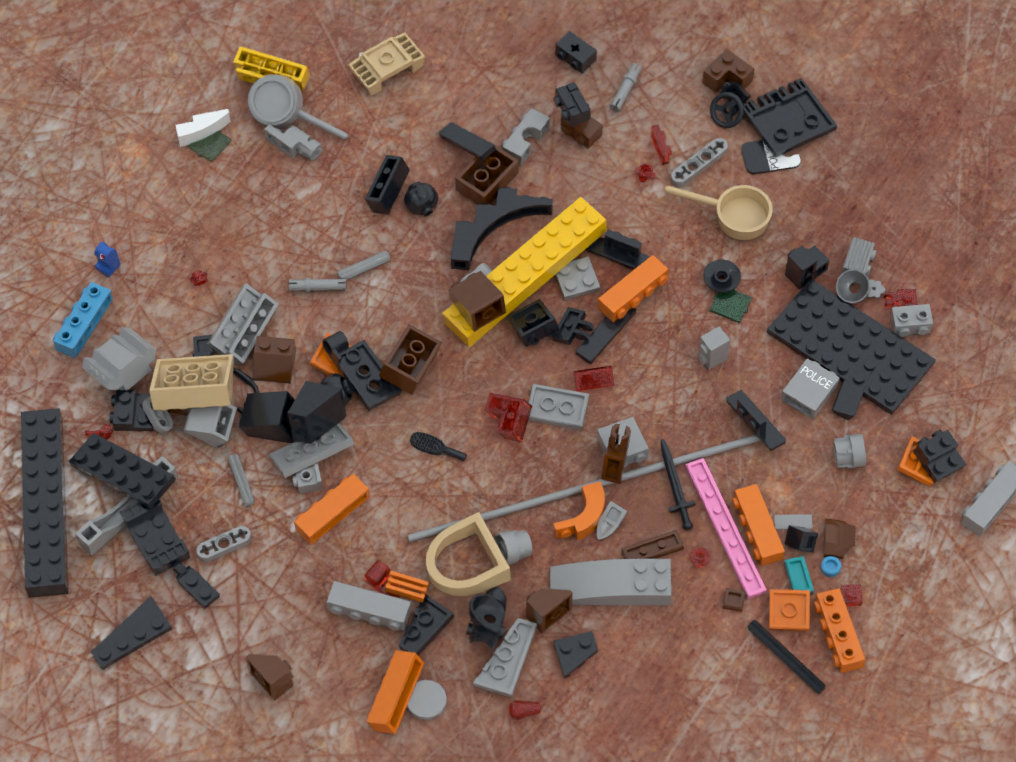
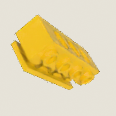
M241 46L234 59L239 80L253 84L258 79L267 75H283L292 79L300 90L304 91L310 76L308 67Z

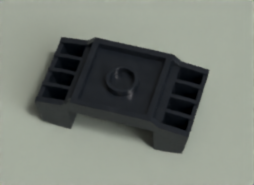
M160 499L152 508L136 502L119 512L155 576L172 568L175 562L179 561L182 563L190 558L184 541L178 537L162 508Z

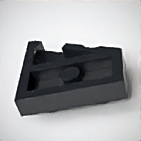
M592 631L553 642L564 679L568 678L571 672L577 667L580 668L588 658H591L598 652Z

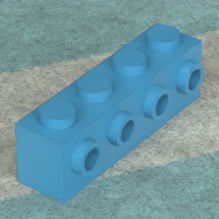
M90 282L88 287L83 289L81 298L78 302H75L71 314L64 319L62 328L53 337L56 351L75 359L77 358L113 300L110 289Z

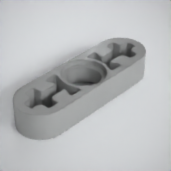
M239 526L200 543L196 550L199 560L210 562L248 545L251 541V532L249 528ZM240 533H242L243 535H245V538H244V539H242L241 537H239V534H240ZM227 540L230 544L226 548L219 547V542ZM204 549L209 551L208 555H205V553H203Z

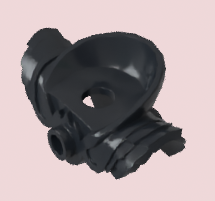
M498 586L493 587L485 594H478L472 597L469 602V616L473 624L469 623L466 635H469L470 643L481 641L493 650L497 645L498 638H503L506 627L502 625L506 613L507 598L502 588ZM490 616L494 618L495 622L488 623L484 620V617Z

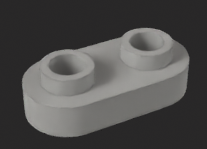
M151 396L145 399L143 409L154 429L159 433L169 431L173 426V420L168 411L153 410Z

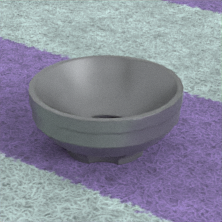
M857 269L847 270L837 279L836 291L843 301L856 304L862 302L869 295L870 280L862 271ZM854 283L860 284L861 287L860 291L856 294L850 291V287Z

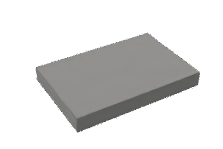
M533 384L525 420L582 430L589 394Z

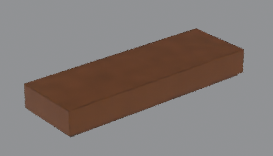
M677 530L621 548L624 559H657L683 550L684 545Z

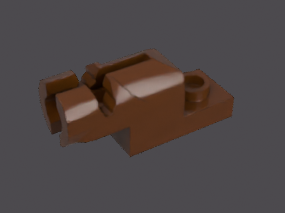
M620 424L612 426L608 447L604 456L601 478L620 484L631 436V429L626 426L625 434L622 436L621 443L619 444L620 434L618 432Z

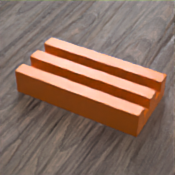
M390 571L385 591L423 602L429 582ZM391 584L401 586L402 588L392 586ZM411 589V590H414V591H417V592H421V594L415 593V592H412V591H409V590Z

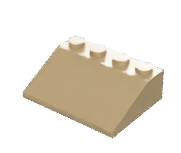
M233 354L157 359L150 386L153 410L165 411L168 409L206 408L209 406L224 407L231 405L233 393Z

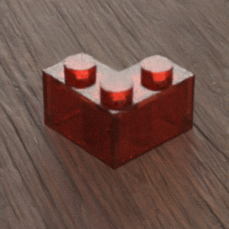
M489 393L484 411L491 417L500 419L497 433L504 439L522 442L532 405L525 399Z

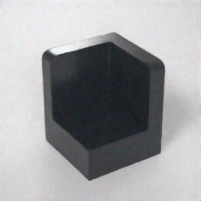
M789 525L784 544L799 551L814 552L818 533L805 527Z

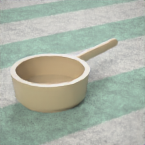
M738 185L731 187L723 192L719 199L671 186H665L664 188L666 193L716 206L720 228L725 234L734 239L751 240L759 237L766 230L772 216L773 209L769 197L762 190L753 186Z

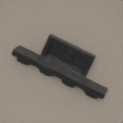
M607 230L605 238L599 237L585 249L631 269H636L650 257L641 253V242Z
M742 390L726 398V402L770 451L786 443L784 436Z

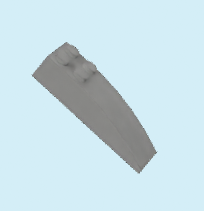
M611 559L550 567V589L570 590L573 593L572 605H670L671 563L670 559Z

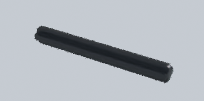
M753 620L750 622L748 629L817 694L825 690L826 685L758 621Z

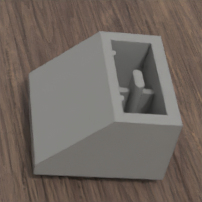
M226 405L224 407L190 408L183 431L214 447L226 443L229 439L237 407Z

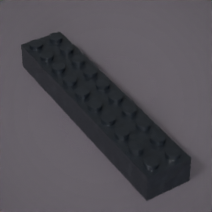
M60 408L21 412L25 589L29 598L69 594L63 418Z

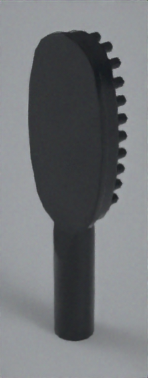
M414 432L411 435L410 444L424 453L431 455H441L444 453L462 461H465L467 458L466 453L445 446L443 441L428 433Z

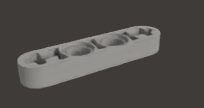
M722 138L714 139L677 167L671 174V183L675 187H683L727 153L728 144L726 140ZM709 155L711 159L706 161L701 156ZM695 165L698 169L691 171L688 169V166Z

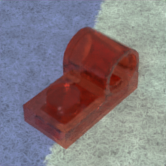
M377 560L364 574V581L381 594L400 598L401 596L385 591L391 570L382 561ZM391 584L392 586L402 588L401 586Z

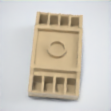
M403 33L396 37H390L363 52L359 58L348 65L352 73L372 96L382 91L381 82L407 67L413 73L423 67L425 55H423L408 35Z

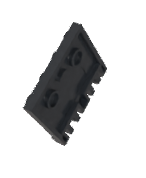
M802 78L787 84L791 94L781 86L778 90L775 89L764 94V97H757V102L761 108L753 100L743 103V117L749 121L775 158L837 129V124Z

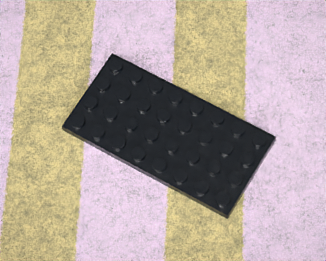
M812 279L807 282L767 328L768 334L806 359L815 361L824 369L834 372L840 377L839 381L841 382L846 380L853 385V381L862 383L865 380V375L862 372L855 373L856 365L871 370L862 396L891 415L936 361L927 353L851 304L843 301L840 297Z

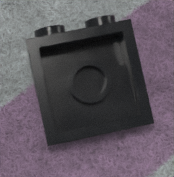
M541 299L507 315L508 321L526 347L538 344L540 339L546 336L551 337L559 330L556 319Z
M116 390V395L111 397V405L114 407V412H110V424H113L115 431L153 432L154 427L143 409V402L150 397V394H136V390Z
M940 429L934 432L929 440L927 437H924L917 442L918 446L913 450V453L934 483L967 465L956 450L959 445L949 430L942 432Z

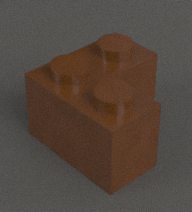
M726 49L703 71L702 83L715 93L727 82H739L745 89L753 81L754 68Z
M561 115L562 132L574 138L578 144L584 145L589 149L602 136L603 125L591 117L588 121L570 126L568 121H564Z

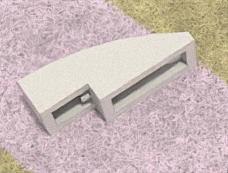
M225 109L193 115V122L176 125L180 147L202 141L227 126L231 122L229 110Z

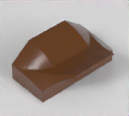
M825 519L823 558L833 556L837 559H843L846 551L855 546L856 526L841 520Z

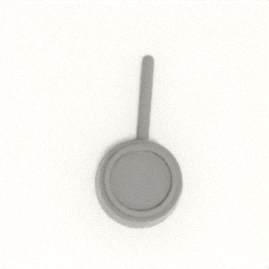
M267 75L258 79L252 85L248 94V106L251 114L261 125L267 127L270 124L274 128L281 129L291 125L299 117L342 139H347L348 134L302 111L303 96L300 88L292 79L283 75Z

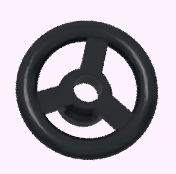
M723 92L712 100L710 115L718 126L732 128L742 120L744 106L737 95ZM722 98L732 99L731 102L725 103L723 106L717 104ZM715 110L725 115L727 123L718 119ZM738 112L737 118L733 121L732 116H735Z

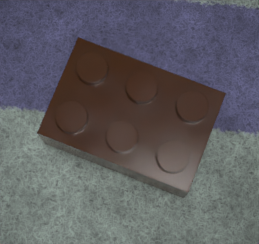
M494 145L496 150L485 160L482 161L475 157L455 178L456 191L476 204H490L497 197L498 188H505L519 173V160Z
M408 324L385 361L379 377L413 394L436 357L442 342Z

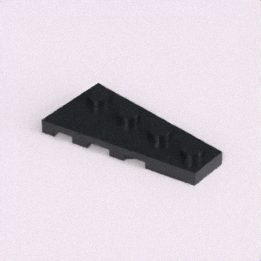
M150 596L91 651L92 656L101 670H104L172 630V627L152 596Z

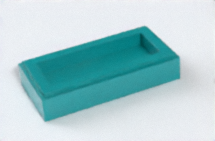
M804 556L784 560L792 590H810V595L814 594V588Z

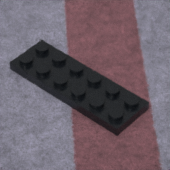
M95 433L88 438L69 460L71 466L149 508L156 504L176 480L173 474Z

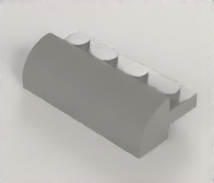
M247 283L244 284L207 345L220 355L233 354L235 365L243 364L256 343V337L261 335L279 303L265 293H258Z

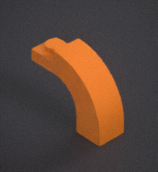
M601 481L582 486L581 495L585 504L584 511L575 518L554 523L553 533L555 539L568 538L575 534L576 540H580L590 535L597 528L605 505V494Z

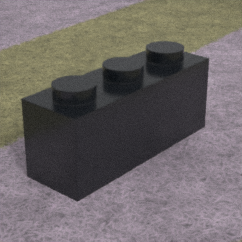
M385 156L364 199L372 212L389 215L410 171L402 157Z

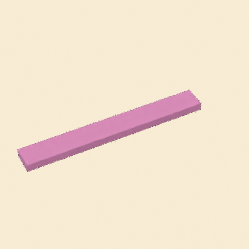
M704 458L687 463L685 468L743 590L746 591L747 599L765 594L767 589Z

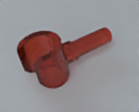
M104 424L101 430L85 431L84 434L88 436L95 433L104 439H109L113 430L110 425Z

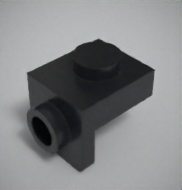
M739 82L725 83L720 92L733 93L741 99L742 103H747L751 97Z
M212 335L193 337V357L215 355L214 349L207 345Z

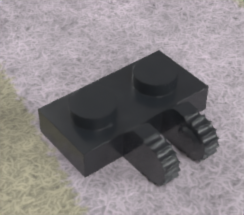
M568 307L558 324L559 330L556 331L552 338L556 342L571 345L574 337L586 341L590 336L585 331H593L595 328L594 324L584 321L586 317L585 311Z

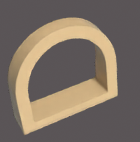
M479 512L443 530L432 541L427 551L426 568L428 577L432 584L444 593L454 596H470L511 581L510 567ZM477 534L494 568L468 580L458 581L444 577L436 568V560L441 551L456 541Z

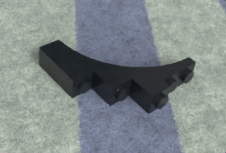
M499 187L496 206L477 204L475 223L456 221L451 253V269L470 270L472 259L478 247L487 236L502 225L522 217L552 215L553 199L530 197L528 195L518 196L517 189Z

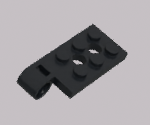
M341 331L322 340L326 353L344 378H348L351 381L354 392L368 411L400 395L401 390L399 387L379 377L383 365L365 340L349 347L348 340ZM364 368L369 373L363 375L359 372V369ZM376 383L379 388L372 389L369 384Z

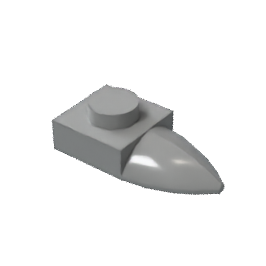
M610 501L598 522L597 539H604L618 529L628 511Z

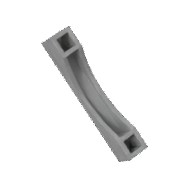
M163 456L154 463V465L173 474L176 480L178 479L176 468ZM126 496L105 514L88 521L75 533L78 544L91 556L95 554L126 526L119 512L138 501Z

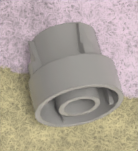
M861 433L844 435V438L834 439L833 451L838 468L866 466L865 445Z
M508 530L495 534L494 540L508 565L516 564L520 559L531 556L532 542L526 530Z

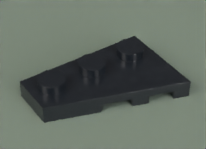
M426 594L423 602H420L418 608L416 607L413 613L414 617L410 625L407 626L399 643L400 650L413 652L418 656L454 618V614Z

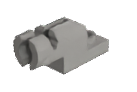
M270 124L264 129L266 140L291 158H294L299 153L311 160H315L322 153V144L315 139L311 140L310 135H307L295 126H291L284 133Z

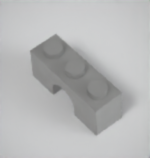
M531 108L528 113L522 116L518 127L515 126L509 139L504 140L501 146L502 150L519 160V166H522L531 154V143L524 139L533 137L541 140L550 128V117Z

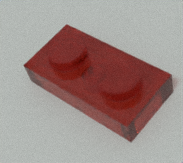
M658 124L651 126V138L662 165L669 164V157L672 155L670 146L666 145L665 133L663 130H660Z
M612 366L573 371L576 391L614 386Z

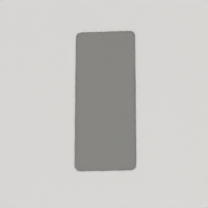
M811 514L774 515L775 529H788L789 525L805 527L807 529L813 528Z

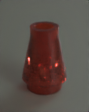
M514 700V702L509 703L511 719L520 720L534 714H540L539 701Z

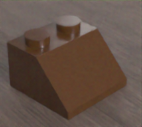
M257 336L254 349L253 380L291 384L296 355L295 339Z
M545 588L532 592L526 600V617L530 622L536 623L537 629L543 633L572 610L573 593L570 590Z
M248 654L246 656L249 673L274 701L293 687L292 668L286 660L282 661L278 656Z

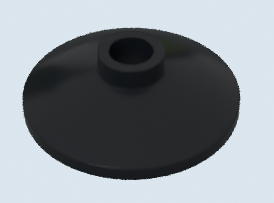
M720 259L712 261L705 267L703 279L711 290L726 293L734 290L739 285L741 273L733 262Z

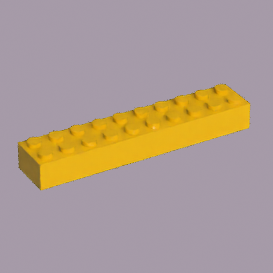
M582 197L578 198L486 276L504 295L505 314L474 332L456 306L452 304L442 313L444 324L468 347H471L607 231V220Z

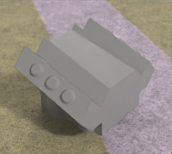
M121 327L120 335H111V338L104 345L94 349L92 358L84 357L82 368L107 389L127 391L152 370L149 364L155 359L157 349L133 329Z

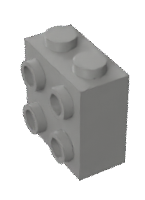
M634 417L597 429V440L605 455L612 426L620 424L618 432L620 434L619 444L621 443L622 436L625 434L626 426L630 427L631 436L624 468L628 464L639 463L648 458L649 448Z

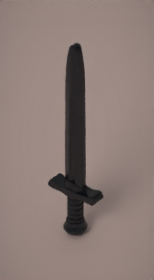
M661 439V452L676 503L675 507H669V512L679 511L683 522L682 529L688 531L693 528V523L690 521L687 508L694 507L696 504L693 500L686 503L671 452L665 440Z

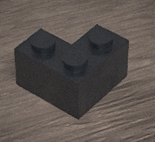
M802 245L798 249H793L789 252L785 276L800 290L810 279L814 280L827 271L830 260L815 245L810 249H806Z

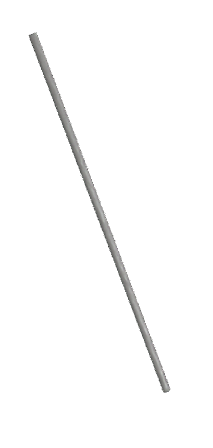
M756 434L673 458L674 465H680L761 440ZM664 461L624 472L621 481L666 469ZM600 479L480 515L486 521L582 493V486L601 481L602 486L614 484V482ZM461 520L407 535L409 543L440 534L443 530Z

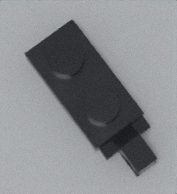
M179 561L172 565L173 571L178 574L176 579L179 585L204 609L220 597V594L194 568L190 566L185 568Z

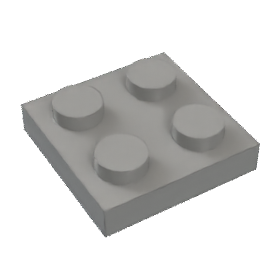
M589 257L571 261L555 274L564 301L600 291V285Z

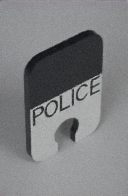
M763 140L747 142L742 146L746 170L750 174L794 169L800 165L799 154L791 157H785L782 154L775 158Z

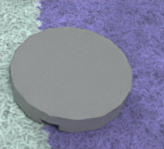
M432 680L417 682L407 705L410 713L420 720H431L441 715L446 708L447 702L445 690L440 684Z

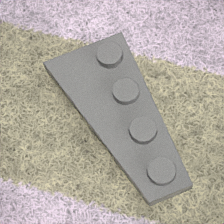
M518 618L504 637L501 645L495 650L490 661L482 669L479 677L473 682V686L512 698L537 624Z

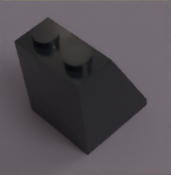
M308 381L304 383L288 411L293 440L312 444L347 416L341 388Z
M288 391L247 393L243 413L239 421V428L248 437L285 443L295 442L288 418V411L295 399Z

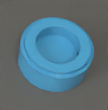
M833 556L824 558L821 564L822 573L827 577L837 576L841 570L839 559Z

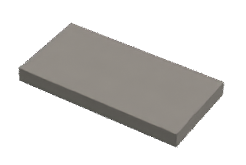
M338 423L312 444L295 441L270 453L269 456L277 469L286 478L354 445V441L342 425Z

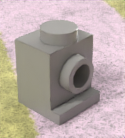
M318 464L297 472L295 476H292L294 488L298 487L299 494L322 490Z

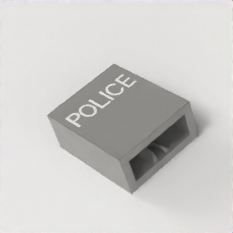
M807 358L782 391L781 401L814 420L837 389L840 377L834 372L824 369L819 363Z

